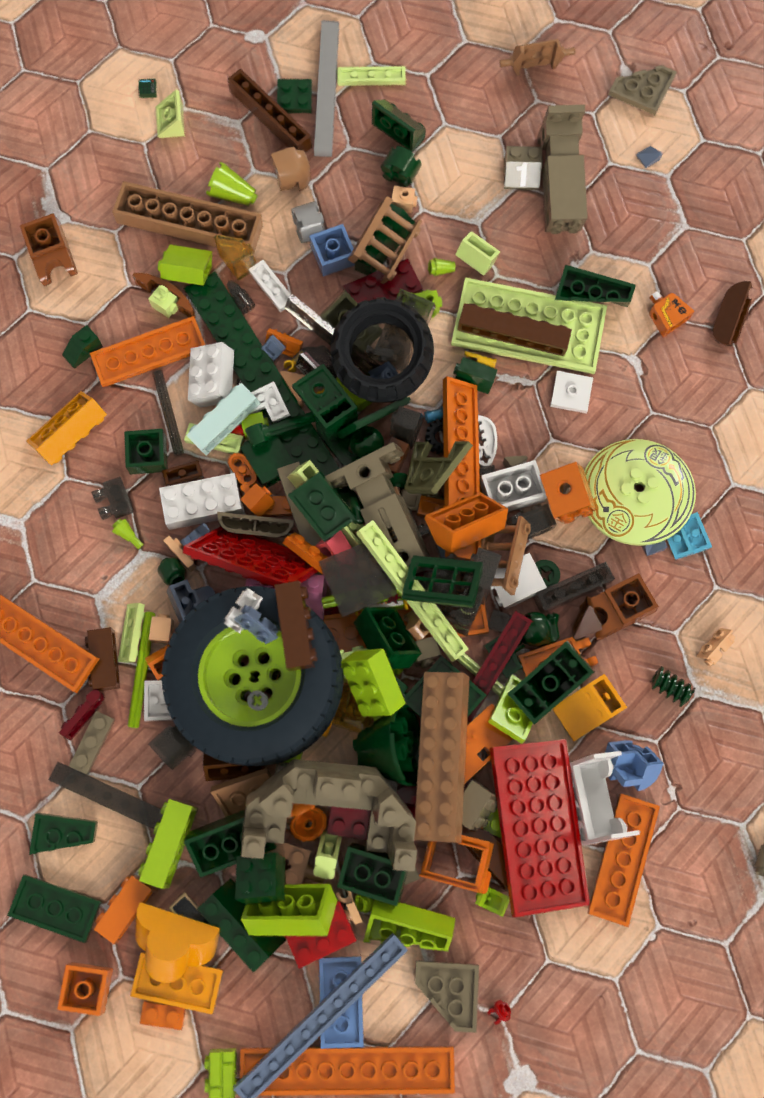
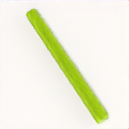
M154 612L144 613L128 719V727L139 728L144 681H146L148 670L145 658L150 655L152 642L149 640L152 616H156Z

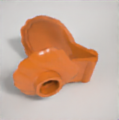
M292 803L291 817L293 818L290 822V831L296 839L303 842L313 841L321 836L325 830L327 817L321 809L315 807L316 805ZM312 822V826L307 828V823Z

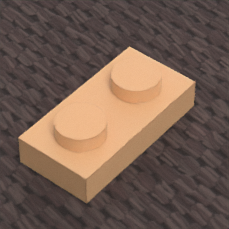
M168 536L163 540L190 572L197 568L194 564L196 559H192L189 555L183 553L181 549L183 545L177 538L173 540Z

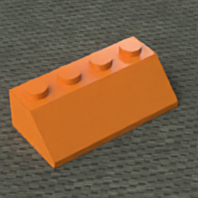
M479 492L425 515V521L436 544L445 551L453 553L505 529L508 508Z

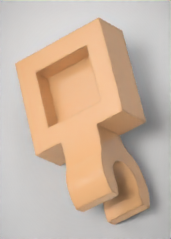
M347 891L348 896L346 898H342L340 893L337 892V899L340 902L346 903L348 909L344 911L349 922L353 921L355 925L362 922L363 920L352 897V892Z

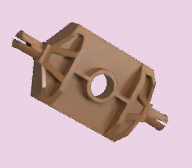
M559 39L520 45L515 47L513 54L510 55V59L500 60L499 65L500 68L506 66L513 67L516 75H520V69L522 68L527 69L540 65L551 64L552 69H555L563 60V57L575 55V47L564 49Z

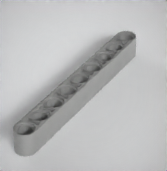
M322 21L314 141V156L332 157L339 21Z

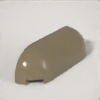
M217 512V518L222 528L234 534L279 538L289 533L294 524V520Z

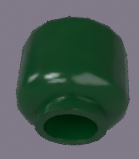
M178 558L163 559L157 569L159 576L166 585L170 586L185 580L186 569Z

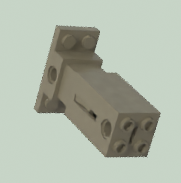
M585 105L548 106L537 136V143L541 144L542 150H545L546 162L542 170L545 232H551V234H559L566 231L568 233H578L587 220L584 155H579V141L583 134L582 118L585 114Z
M392 442L326 475L325 478L335 488L343 489L349 486L351 490L358 493L364 507L360 512L366 525L373 520L404 562L405 556L408 554L409 559L405 564L409 568L413 555L430 557L404 498L396 494L390 478L394 476L388 463H395L404 455L402 448Z

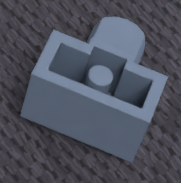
M188 580L168 587L167 594L179 623L182 620L184 621V617L192 609L195 610L198 604L215 595L213 588L203 586L192 590Z

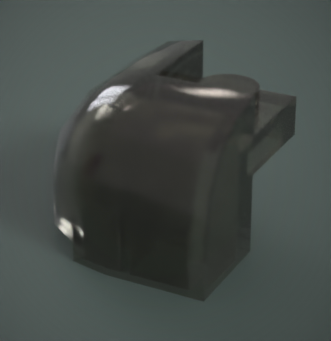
M169 725L148 743L172 770L186 757H192L197 749L181 734L176 725L173 727Z

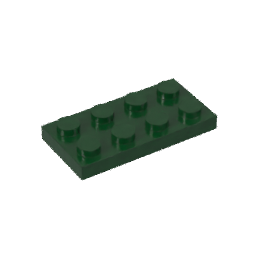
M25 874L22 876L7 916L87 943L102 901Z

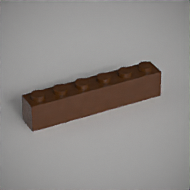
M241 68L228 78L230 93L288 148L294 147L295 150L304 149L305 153L312 148L311 135Z
M464 303L458 325V331L559 356H565L572 329L564 325L557 326L547 321L532 320L527 316H515L510 312L503 313L493 308H482L473 303Z

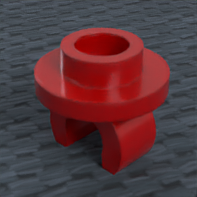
M501 1000L496 1001L495 1005L487 1012L488 1015L491 1013L498 1015V1018L494 1021L495 1025L500 1024L501 1021L507 1022L511 1018L509 1005Z

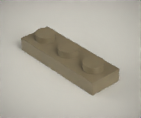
M98 711L95 712L69 767L89 775L115 719Z

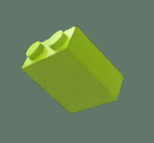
M170 244L167 251H164L162 260L158 262V271H160L161 279L204 286L212 269V251Z

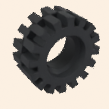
M442 418L441 421L436 419L435 423L432 421L430 426L427 427L425 442H429L432 445L431 452L436 451L438 455L440 453L444 455V444L435 439V434L443 431Z

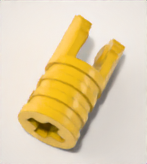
M468 351L464 353L466 357L476 358L478 363L492 368L496 366L497 359L488 358Z

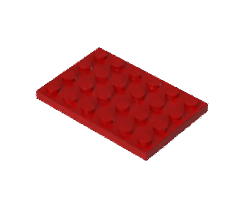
M222 526L183 546V553L189 555L192 559H200L207 562L208 565L219 566L227 572H235L242 575L243 578L254 579L266 586L275 587L277 584L294 581L303 583L319 572L288 547L257 536L230 533L223 529Z

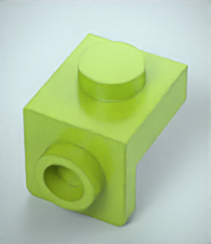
M489 887L486 894H476L475 904L503 917L510 899L509 896Z

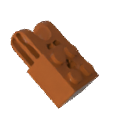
M54 213L20 225L37 276L44 286L52 283L51 271L57 266H63L70 276L78 274L62 225Z
M639 573L591 598L596 611L601 612L606 618V623L602 625L603 629L597 631L595 637L597 640H602L657 611L659 606ZM627 599H629L630 601L633 600L634 603L629 604L627 602Z

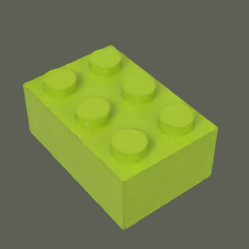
M384 649L354 651L341 661L343 673L362 717L391 716L406 704Z

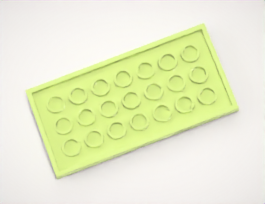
M465 277L451 346L595 374L607 305L587 301L555 300L556 295ZM464 303H473L478 307L493 308L499 312H510L515 316H527L532 320L547 321L553 325H564L572 329L565 356L458 331Z

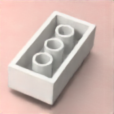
M235 473L159 488L165 524L169 530L217 521V512L244 515Z

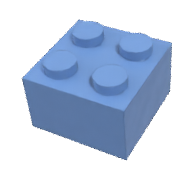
M343 224L309 236L310 247L323 277L355 265V263L353 264L347 260L354 248Z

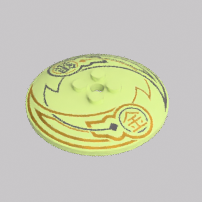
M642 439L615 442L599 451L591 459L584 471L597 508L588 518L599 531L615 541L637 546L660 543L679 532L693 511L696 490L692 474L685 462L675 452L659 443ZM637 484L642 485L644 491L637 492L634 486Z

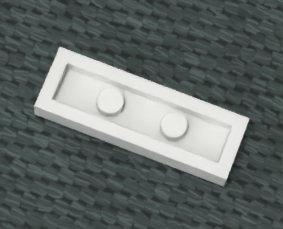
M264 260L248 269L250 275L280 312L295 303L294 298Z

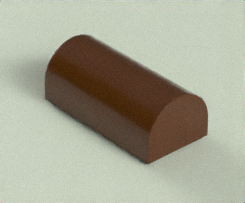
M199 460L162 470L166 486L204 479Z

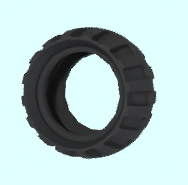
M377 297L375 300H364L358 303L357 306L348 310L342 316L332 336L331 361L337 377L351 393L370 402L390 403L411 395L425 381L433 363L434 343L427 323L414 308L397 299L391 300L385 297ZM382 323L395 325L406 332L413 343L414 353L410 364L400 374L388 379H375L364 375L353 364L351 358L353 343L359 334L370 326Z

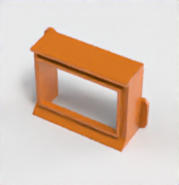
M462 835L461 843H457L483 850L476 881L473 884L430 872L437 842L428 841L421 873L419 874L420 877L481 894L488 892L491 872L488 871L494 847L493 843Z

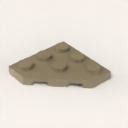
M660 65L649 71L645 69L634 72L631 76H620L615 79L608 95L655 116L677 72Z
M416 960L415 984L454 1031L476 1033L479 965Z

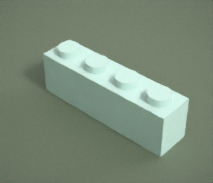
M240 383L233 387L230 394L225 399H221L211 412H207L200 423L192 426L186 436L205 455H208L261 403Z

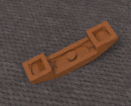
M133 273L132 277L136 285L149 293L153 288L157 289L159 285L165 286L169 292L177 296L178 301L176 304L179 312L187 317H195L189 300L177 287L154 275Z

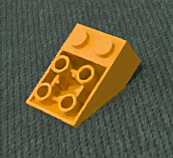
M603 674L561 701L552 710L574 742L626 709L627 706L607 676Z

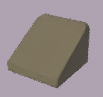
M505 457L503 465L506 468L526 463L528 457Z

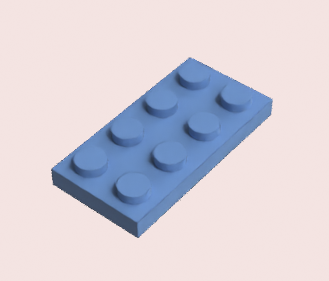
M361 956L323 957L319 959L320 1002L361 964ZM362 996L321 1034V1049L364 1046Z

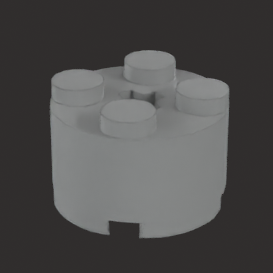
M316 201L291 209L293 222L296 224V232L301 243L310 242V235L325 230L324 226L321 225L324 223V218L321 212L318 213L319 209Z

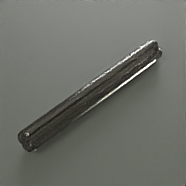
M157 370L152 373L173 453L175 456L184 454L164 375L161 370Z

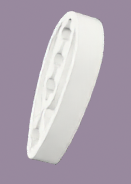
M478 415L479 432H483L481 434V441H485L483 446L479 444V467L487 469L492 465L496 455L497 432L494 423L489 418ZM483 454L488 459L487 463H484L483 460L480 461Z

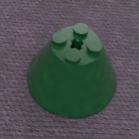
M405 704L391 716H381L358 733L357 739L353 740V749L357 751V765L376 767L384 778L412 787L417 786L421 729L413 711L409 712L407 709L409 706Z

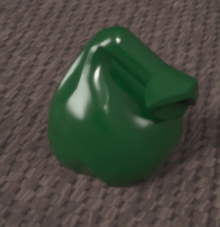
M370 426L361 428L350 438L351 451L357 456L355 461L384 447L382 434Z
M540 612L525 614L533 622L521 640L524 644L538 647L552 644L559 639V614L554 612L546 616Z

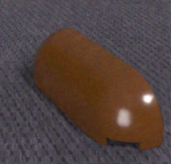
M751 281L736 283L725 293L713 326V336L722 345L732 346L733 343L738 342L752 299H749V290L752 288Z
M479 828L477 831L469 830L463 835L494 844L488 871L491 872L494 880L507 892L508 884L503 846L490 832L484 829L481 830ZM466 846L468 851L480 863L483 850Z

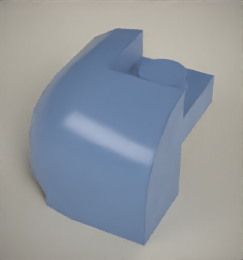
M627 740L608 742L605 753L621 751L622 753L621 756L611 759L613 771L609 777L610 781L618 780L623 787L634 786L637 791H641L651 786L657 780L664 763L650 748L633 745L632 741Z

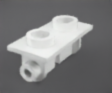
M249 588L245 591L243 590L235 602L241 606L240 609L232 607L224 618L226 619L224 624L240 634L243 628L234 618L242 614L241 609L245 605L248 607L252 606L257 610L263 598Z

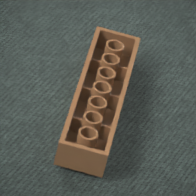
M125 181L122 183L112 211L117 224L254 256L263 227L262 216L259 213ZM220 243L243 246V248L236 250V247L224 246Z
M424 672L414 840L461 843L470 678L465 673Z

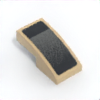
M185 892L169 906L175 914L210 925L197 910L199 906Z

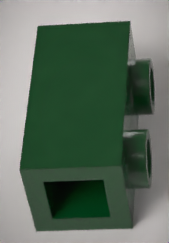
M463 357L461 363L456 364L453 374H456L455 379L477 385L478 391L489 394L497 369Z

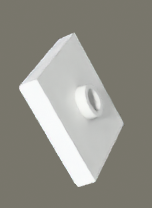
M557 371L550 407L587 413L593 377Z

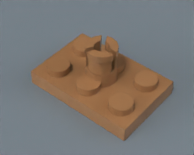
M264 768L212 786L211 794L227 817L245 810L246 796L262 786L272 775L268 768Z

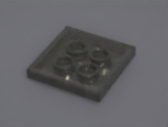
M364 543L318 562L342 618L398 594L393 582Z

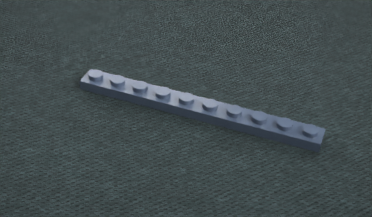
M394 933L378 946L233 1086L234 1091L241 1098H256L408 951Z

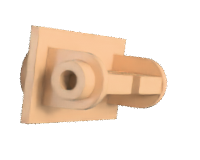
M723 628L717 630L711 640L702 646L697 657L706 659L704 662L708 666L715 665L723 656L719 649L726 652L734 643L735 636L731 634L733 631Z

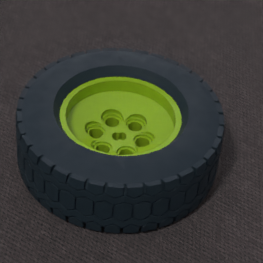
M244 586L228 589L209 597L208 600H204L195 607V610L192 609L184 617V621L180 622L175 630L176 632L173 633L168 643L169 647H167L165 652V662H163L162 690H164L163 696L171 719L181 734L193 746L220 761L244 766H266L287 761L301 754L323 735L338 710L343 692L344 673L341 667L342 658L333 634L324 621L311 608V619H308L309 627H312L314 632V640H311L312 648L316 649L317 661H314L315 667L294 671L286 669L275 589L261 586ZM247 588L263 598L256 610L262 614L258 621L261 622L262 618L265 617L275 624L279 630L276 634L278 638L267 644L259 641L255 635L246 629H242L239 634L224 624L226 621L224 618L232 607L240 609L241 606L235 602L242 591H245ZM264 654H269V661L266 664H262L261 657ZM248 656L249 663L246 666H242V658ZM280 670L281 677L276 681L273 680V672ZM256 673H260V675L258 676L259 681L254 683V675ZM240 675V682L237 685H233V677ZM267 689L272 690V696L268 699V705L263 710H254L250 708L248 702L244 701V694L247 691L253 692L257 690L264 693ZM261 695L259 697L255 696L253 698L255 700L254 706H256V704L261 705L263 703L261 702Z

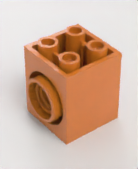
M573 462L540 475L554 519L567 524L575 521V517L581 515L582 517H588L593 514V511L597 510L584 469L579 463ZM571 487L569 493L566 494V490Z

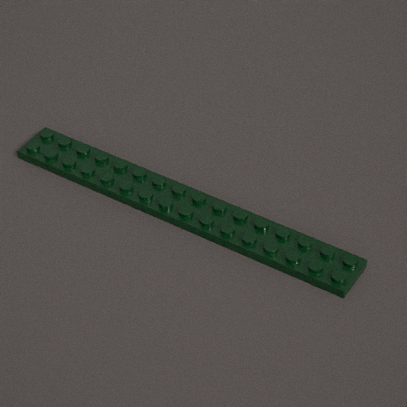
M217 273L209 274L204 286L191 284L185 287V293L217 343L223 342L234 350L233 370L241 383L250 392H253L273 381L275 382L290 413L289 417L279 422L305 414L269 355L261 349L262 344ZM266 408L259 411L262 412L263 418H268L269 426L273 425ZM312 424L277 435L294 463L299 462L301 465L310 460L324 476L340 469ZM349 486L343 489L333 487L349 508V498L352 496L358 498ZM358 498L360 509L362 510L364 509V507L360 499Z

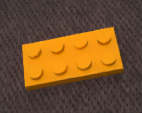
M141 952L130 997L208 1014L214 1013L223 969L205 965L197 967L187 966L185 973L179 979L168 983L158 982L147 973L145 968L146 953Z

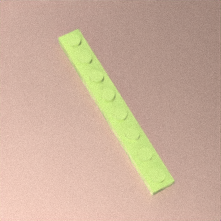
M372 520L357 531L356 534L402 594L409 568ZM414 580L412 590L425 591L419 581ZM406 600L451 662L457 660L468 650V647L435 603Z

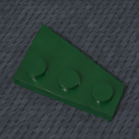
M36 813L29 855L95 842L98 821Z

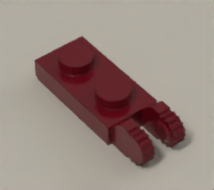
M97 689L90 691L86 695L84 704H80L72 718L63 723L59 734L68 740H72L97 711L102 702H104L105 695Z

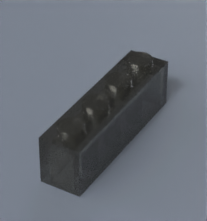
M604 562L537 592L533 599L540 613L544 614L611 584L615 578L607 563Z

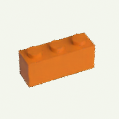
M137 875L125 878L120 886L122 888L118 895L115 894L110 899L108 910L105 913L102 912L95 921L97 925L94 930L112 944L120 941L136 918L139 903L145 904L155 890L151 885L139 881L140 877Z

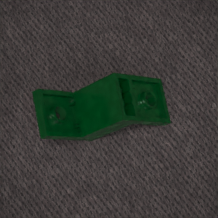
M322 364L292 384V388L315 416L318 435L344 467L354 462L357 458L348 449L351 436L358 431L342 439L338 438L337 432L358 420L357 406L326 366ZM317 386H321L325 390L323 393L317 394L314 392V389Z

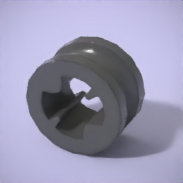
M256 690L249 694L247 702L250 708L260 711L268 705V697L265 693ZM261 695V702L263 703L261 705L256 704V706H254L255 700L253 698L255 696L259 697Z

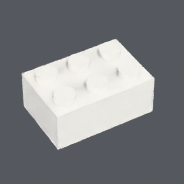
M223 342L191 348L188 401L202 408L217 405L221 399H225L230 394L233 384V349Z
M536 460L481 475L480 478L482 493L508 508V512L544 502L547 497Z

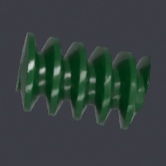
M660 666L650 683H653L652 690L660 687L659 694L666 691L665 698H669L672 695V702L675 703L679 699V707H682L689 701L696 687L691 690L690 683L684 685V679L677 681L678 676L676 674L670 677L671 672L667 670L663 673L664 667Z

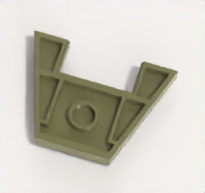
M455 441L446 458L427 457L432 445L429 442H415L405 490L409 494L436 495L473 445L469 441Z

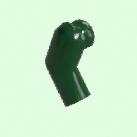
M352 496L348 501L350 510L356 516L353 523L362 525L365 520L360 512L358 498Z

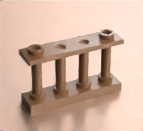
M388 196L380 202L347 259L353 264L358 259L364 260L383 273L384 277L380 282L382 284L388 280L392 281L397 273L395 269L413 237L416 238L420 233L421 228L419 227L422 223V220L419 219L412 225L392 211L390 204L393 200ZM383 216H388L408 230L409 233L406 238L403 239L386 227L383 221H381ZM375 230L381 231L401 246L397 254L375 239L373 235ZM372 245L393 261L389 268L368 255L367 251L364 250L366 246Z
M518 516L517 525H507L505 529L496 532L514 533L512 543H493L496 533L481 539V556L484 565L477 595H481L483 586H502L510 595H515L519 584L518 578L525 547L531 531V524L523 516ZM492 551H510L508 560L489 561ZM488 568H506L505 577L485 578L486 570ZM468 572L466 582L472 581L474 572Z

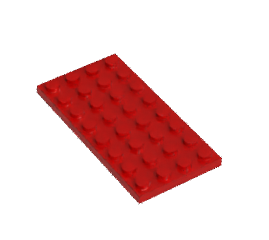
M566 739L491 747L490 755L512 917L589 906L590 901Z

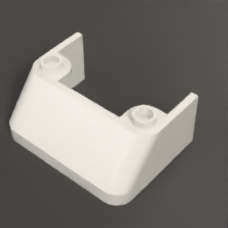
M621 751L593 754L570 762L581 845L640 835L639 830L627 832L626 823L621 818H614L606 778L610 777L613 771L611 759L621 756Z

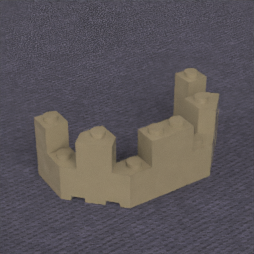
M293 759L281 771L265 781L257 790L246 796L241 837V857L263 859L265 842L284 844L287 817L291 818L292 803L370 810L366 851L387 853L393 870L415 872L417 849L414 844L416 820L411 810L376 767Z

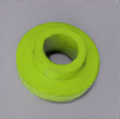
M358 894L355 897L358 911L370 912L373 906V899Z

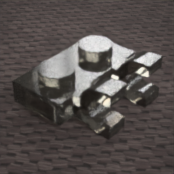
M121 476L104 482L103 489L91 492L96 503L108 497L111 504L98 508L102 520L111 517L113 514L117 519L134 513Z

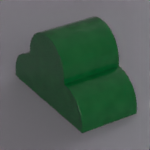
M566 641L507 694L535 725L595 671L575 648Z

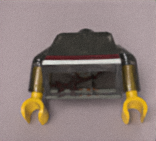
M324 345L304 347L293 357L292 361L287 360L284 362L285 369L292 365L288 372L294 373L297 367L304 375L309 374L324 364L337 380V375L331 361V352ZM323 388L322 391H318L317 394L323 393L325 389Z

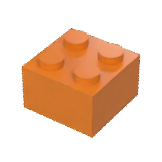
M74 962L66 964L57 1010L95 1016L104 1014L113 968Z

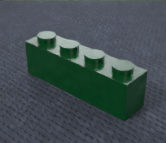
M390 204L392 211L412 225L415 224L414 220L402 208ZM383 216L381 220L383 224L405 239L409 231L388 216ZM375 230L373 234L375 239L395 252L399 244L381 231ZM367 245L364 249L368 255L381 264H384L388 258L372 245ZM358 259L355 262V270L364 275L377 271V269L364 260Z
M565 265L555 300L610 302L628 307L636 285Z

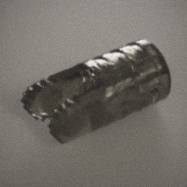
M230 280L227 282V288L232 294V300L241 313L246 314L252 311L255 303L247 291L242 289L236 281Z

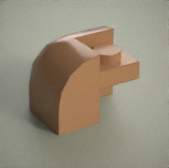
M294 147L271 153L272 165L277 174L278 186L281 191L290 190L295 186H298L299 191H302L309 185L311 171L304 149L295 150Z

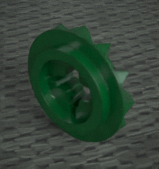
M550 560L537 561L535 564L540 574H542L541 570L544 573L550 572L548 580L543 578L547 588H554L560 580L558 566Z

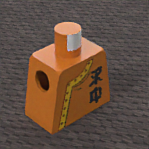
M656 291L650 296V300L654 305L649 315L662 337H665L690 320L695 312L674 293L663 298Z

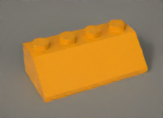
M80 391L26 442L50 465L56 464L62 459V455L72 450L81 438H85L95 425L102 423L107 414L92 397Z

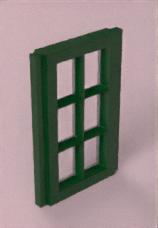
M404 397L353 422L337 432L338 438L342 439L410 403V397Z
M413 555L402 592V600L473 608L484 564L483 562ZM417 568H433L431 578L415 576ZM437 569L454 570L452 579H436ZM457 572H474L472 581H455ZM414 580L430 581L428 590H412ZM434 582L450 584L448 594L432 592ZM454 584L470 586L468 596L452 594Z

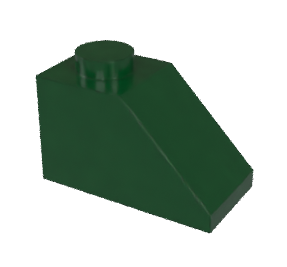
M86 325L72 335L62 356L75 369L90 357L91 352L99 350L103 346L96 334Z

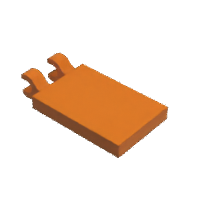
M573 637L518 655L525 677L566 641L580 654V649L590 647L589 637L579 641H575ZM596 656L584 659L591 667L598 664Z

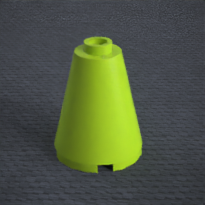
M219 162L220 168L216 167L208 184L211 189L210 192L206 191V195L246 206L254 205L258 196L255 194L256 189L225 163Z

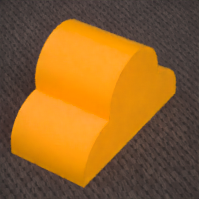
M141 902L139 903L136 915L135 939L139 947L146 951L145 968L151 978L163 983L173 982L185 973L187 966H202L214 957L217 950L220 928Z

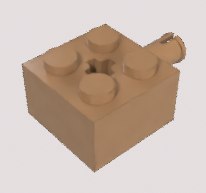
M284 842V844L276 843V849L268 851V853L277 852L285 858V861L286 859L289 860L291 869L288 868L285 871V884H303L306 878L324 884L325 879L313 875L314 867L309 864L312 854L311 850Z

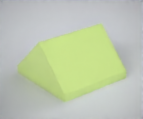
M177 89L156 106L157 136L159 138L185 136L183 104L180 92Z

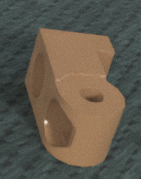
M413 610L404 615V620L407 623L406 629L417 641L423 639L429 633Z

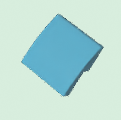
M698 512L691 514L683 528L667 539L675 560L712 548Z

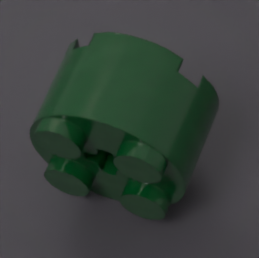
M392 146L381 164V170L384 173L382 176L387 181L394 180L398 182V185L401 187H408L415 179L422 163L419 158L418 160L414 158L415 154L401 146L396 148Z

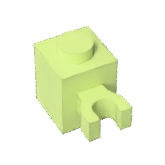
M159 285L148 298L151 307L168 318L178 311L176 304L178 301L177 296L169 292L168 288L163 285Z

